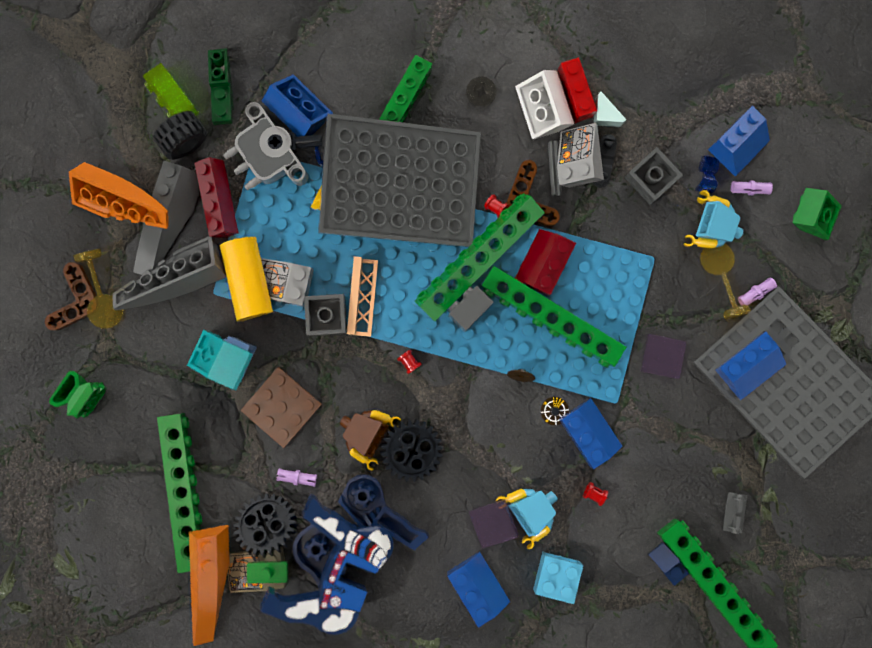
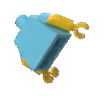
M702 190L700 194L704 195L706 199L698 197L697 201L700 204L706 203L696 233V237L699 238L695 239L692 235H687L684 238H690L692 244L684 243L683 245L691 247L695 244L697 247L712 249L723 246L725 242H732L734 238L739 239L743 235V229L738 227L740 216L735 213L731 203L715 195L710 196L707 190Z
M519 489L507 494V497L499 496L496 501L499 499L505 501L504 505L499 506L501 509L506 507L508 502L511 503L508 505L527 533L522 539V544L527 540L531 541L527 549H532L535 541L538 542L550 533L553 517L556 515L552 504L557 501V497L553 492L550 491L544 495L542 491L535 492L533 489Z

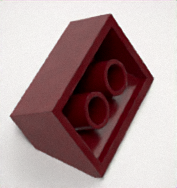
M539 229L515 279L549 297L576 243L559 234Z

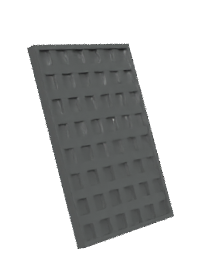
M779 286L693 362L802 479L811 474L872 418V381ZM767 332L779 346L786 365L740 400L715 369L757 336Z

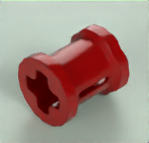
M493 194L487 199L484 208L491 210L499 218L500 213L504 209L509 208V204H504Z
M411 349L397 358L407 369V374H410L422 365L411 354Z
M592 482L587 485L583 493V498H589L597 502L599 506L604 504L608 496L607 490L595 487Z

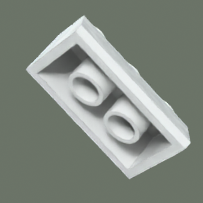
M543 70L515 86L532 139L560 132L574 124L557 71Z

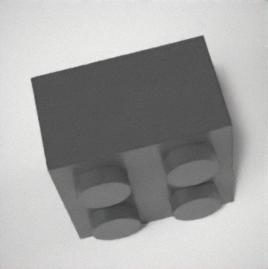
M656 147L624 178L650 205L681 178L683 174Z
M478 286L474 289L472 287L468 288L462 296L464 299L460 303L456 301L448 310L450 312L448 317L464 332L494 303Z
M344 294L304 296L306 336L347 334L346 296Z

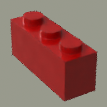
M579 57L562 62L558 72L575 123L594 117L597 109Z

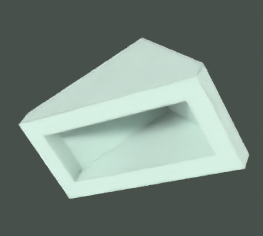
M600 92L595 99L597 112L594 115V123H597V126L621 127L626 121L625 117Z

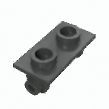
M728 492L723 531L742 534L747 495Z

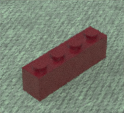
M208 157L195 162L209 237L224 239L239 234L224 160Z

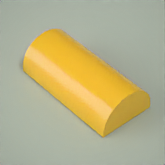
M256 237L238 238L222 243L220 250L236 320L240 322L272 313L273 309Z

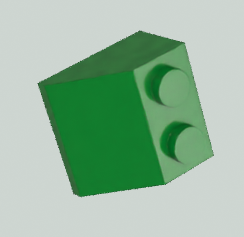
M806 188L804 194L800 197L798 210L794 213L793 224L801 231L824 240H829L841 209V204L827 190Z

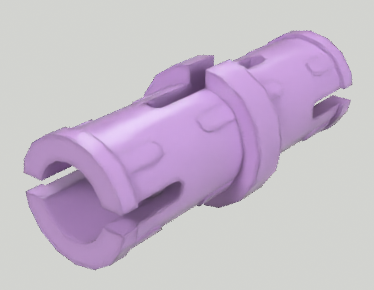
M750 180L749 182L732 181L731 184L732 193H748L751 196L754 194L770 195L773 189L771 182L761 183Z
M770 277L761 284L751 287V290L738 297V301L745 308L757 299L764 298L765 294L777 288V284Z
M278 469L277 481L290 482L297 486L298 484L316 486V474L301 473V470H296L295 472Z

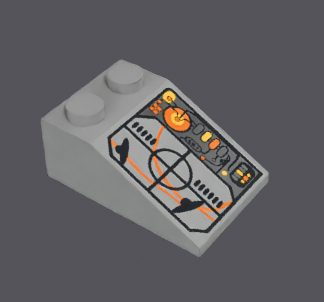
M597 123L561 132L557 162L559 185L574 187L604 180Z
M261 258L270 300L305 307L304 296L309 294L314 270L307 266Z

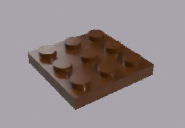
M278 367L240 411L280 446L285 448L320 408L322 403L283 369Z

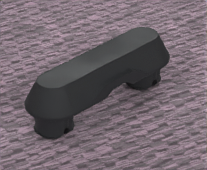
M611 134L604 135L599 143L604 180L593 182L599 188L607 186L610 181L617 145L616 138Z

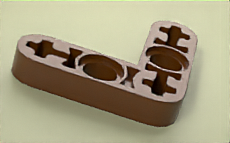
M525 160L520 165L507 200L509 207L512 205L510 202H513L516 198L513 192L518 196L523 193L528 195L537 171V166L532 160ZM530 165L533 172L530 171L528 173L527 179L523 178L525 174L523 167ZM524 182L527 185V189L520 192L517 190L516 184ZM537 203L541 209L545 210V215L553 213L555 220L548 222V218L542 216L536 222L549 227L557 224L560 217L558 211Z
M67 263L63 269L64 276L76 301L49 314L45 318V326L49 330H62L96 313L100 308L98 298L83 267L77 263ZM72 267L77 269L75 271L76 276L78 278L82 277V279L77 280L75 275L70 274V272L72 271ZM80 283H84L86 291L80 294L77 291V286ZM88 301L94 303V304L91 306L92 309L85 308V309L81 310V308H80V307H85V306H87V305H88ZM72 308L77 311V316L74 319L68 317V311ZM53 318H54V319H61V318H64V319H65V320H60V321H58V322H57V326L51 324V323L54 322Z

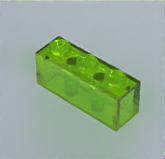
M159 63L143 75L147 81L144 85L150 93L155 92L157 95L155 100L161 108L166 107L168 118L184 111H192L195 115L198 114L196 108L162 63Z

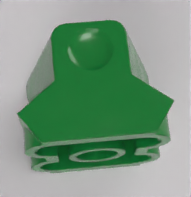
M69 371L49 399V403L54 407L67 405V416L72 415L76 419L80 417L86 418L101 400L107 387L104 386L103 382L88 383L77 372Z

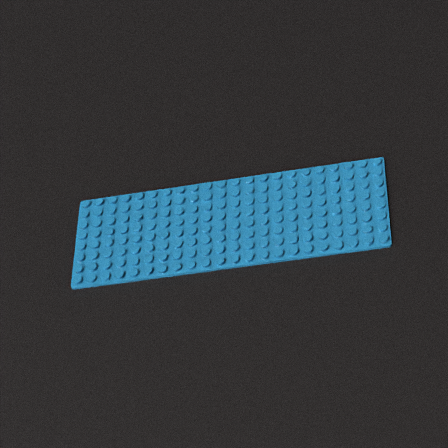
M300 162L308 174V181L302 186L295 185L286 174L272 184L261 182L254 188L246 190L244 186L256 177L251 169L248 168L235 214L239 234L230 236L228 241L244 237H256L261 258L311 267L314 272L308 296L344 294L346 296L347 326L354 257L378 260L371 338L504 374L511 370L524 369L535 376L533 382L611 403L618 402L655 261L654 257L532 225L470 286L473 289L478 286L483 291L484 289L481 288V285L493 266L515 278L539 229L559 234L575 242L576 245L549 297L543 296L627 347L616 366L606 368L598 363L599 359L594 356L589 358L581 353V348L577 346L573 348L566 344V339L559 336L557 338L548 332L550 329L545 326L540 328L533 324L532 318L527 315L525 318L515 312L517 309L509 306L508 308L499 303L500 299L494 295L492 298L489 297L494 303L466 332L448 317L450 313L448 311L449 308L434 322L414 301L421 291L426 290L431 285L434 278L440 276L445 271L448 264L453 263L459 254L469 247L318 233L320 210L311 208V205L322 185V167ZM296 172L294 175V179L301 178L303 172ZM475 209L473 240L477 236L482 235L490 223L498 219L496 214ZM508 225L503 228V233L507 231ZM494 238L491 239L489 246L493 245ZM481 252L476 254V260L481 256ZM363 263L362 272L366 277L373 272L374 264ZM467 265L462 268V273L467 270ZM227 277L216 281L214 294L232 300ZM453 279L448 282V287L453 284ZM366 281L361 285L360 291L366 296L371 291L372 286ZM500 283L497 286L500 293H506L508 290L504 283ZM437 293L434 296V300H437L439 298L440 293ZM516 293L514 300L516 303H523L524 297L522 294ZM463 294L456 301L460 303L464 299L462 297ZM271 300L273 311L305 319V307ZM366 300L359 304V310L363 315L370 310V305ZM536 303L531 304V311L535 314L539 313L540 306ZM549 313L547 316L548 322L554 324L557 320L556 315ZM364 319L357 323L358 332H368V323ZM569 323L564 325V331L567 334H571L573 331V327ZM586 333L581 335V342L584 344L589 342V336ZM602 343L597 346V351L600 354H604L606 351V347Z

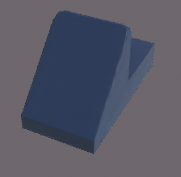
M663 542L648 553L650 558L674 586L689 574L680 563V560Z

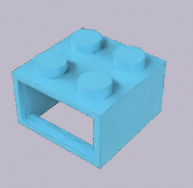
M542 552L533 588L535 594L574 604L583 564L577 560Z

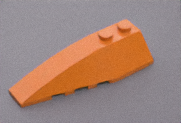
M86 162L69 171L73 205L105 218L111 216L121 221L128 219L132 223L145 222L146 225L165 229L169 227L168 210L156 199L131 182Z
M228 525L189 532L194 646L214 640L230 564Z

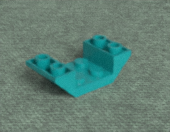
M203 330L187 366L215 382L237 390L253 354L221 339V336L209 330Z

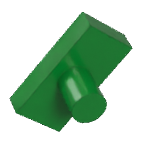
M288 561L247 563V583L288 582Z

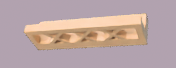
M354 257L347 326L348 335L369 337L372 335L378 260ZM363 263L374 264L373 272L366 277L362 272ZM368 281L372 288L365 296L360 291V287L364 282ZM366 300L370 305V310L363 315L359 310V304ZM362 319L368 323V332L357 331V323Z

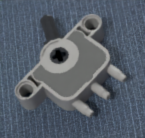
M252 102L248 104L245 113L252 125L236 136L235 146L223 154L225 159H229L240 153L245 162L234 169L235 174L238 175L250 168L256 176L244 186L246 190L254 188L261 182L272 184L286 174L295 185H304L308 181V174L294 153H298L297 148L322 146V136L297 137L295 133H288L284 128L275 126L259 103ZM260 110L258 116L252 117L254 111ZM296 172H303L301 178L294 179V175Z

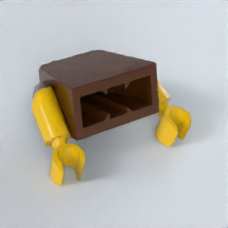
M378 410L364 411L361 415L355 413L352 419L344 416L340 421V426L346 429L343 438L346 440V446L350 455L361 463H366L370 471L374 470L369 465L370 462H375L378 465L377 459L372 456L389 427L387 423L393 427L392 421L394 419L401 420L396 416L391 418L389 414Z

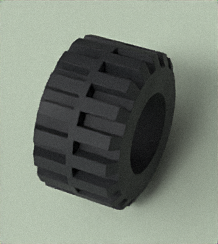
M184 111L165 120L154 132L153 139L166 158L175 160L185 157L199 148L205 141L208 132L192 111Z

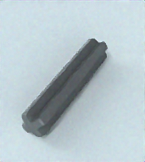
M554 140L548 143L551 195L559 197L562 195V186L559 185L557 170L559 142Z

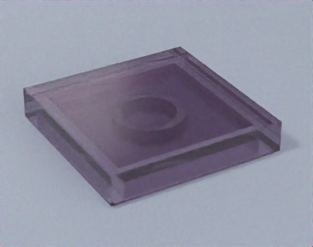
M648 334L640 371L679 379L686 341Z
M505 499L469 511L482 548L518 538L519 535Z

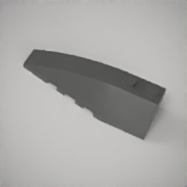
M163 161L152 197L168 210L169 227L167 229L146 225L144 222L133 270L134 273L142 275L147 270L151 272L157 268V263L165 259L168 250L172 248L175 239L184 229L185 223L193 215L200 195L197 173L195 171Z
M208 236L175 251L172 258L167 261L163 259L157 263V268L151 272L149 270L145 271L136 282L132 280L114 292L113 309L134 308L176 298L227 277L222 255L214 238Z

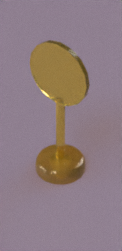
M726 244L712 249L704 248L700 256L701 264L710 274L722 276L732 305L731 309L724 312V319H733L751 312L748 305L737 306L726 275L732 269L735 262L734 253L731 248Z
M95 249L76 254L73 257L78 263L87 261L97 292V296L89 302L87 307V316L90 322L99 328H111L121 320L123 309L114 310L113 296L108 294L102 295L92 260L101 257L102 252L101 249Z

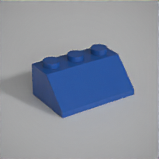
M294 74L271 84L262 99V102L289 127L297 137L313 135L326 122L327 114H333Z
M751 106L708 150L736 176L770 141L766 118Z
M764 332L720 365L715 371L735 395L742 400L783 368L786 362L779 346L767 332Z
M591 398L559 418L586 462L593 469L609 460L623 447Z
M480 551L447 571V577L478 627L496 617L510 603Z

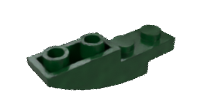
M227 49L208 50L213 125L233 124V92Z

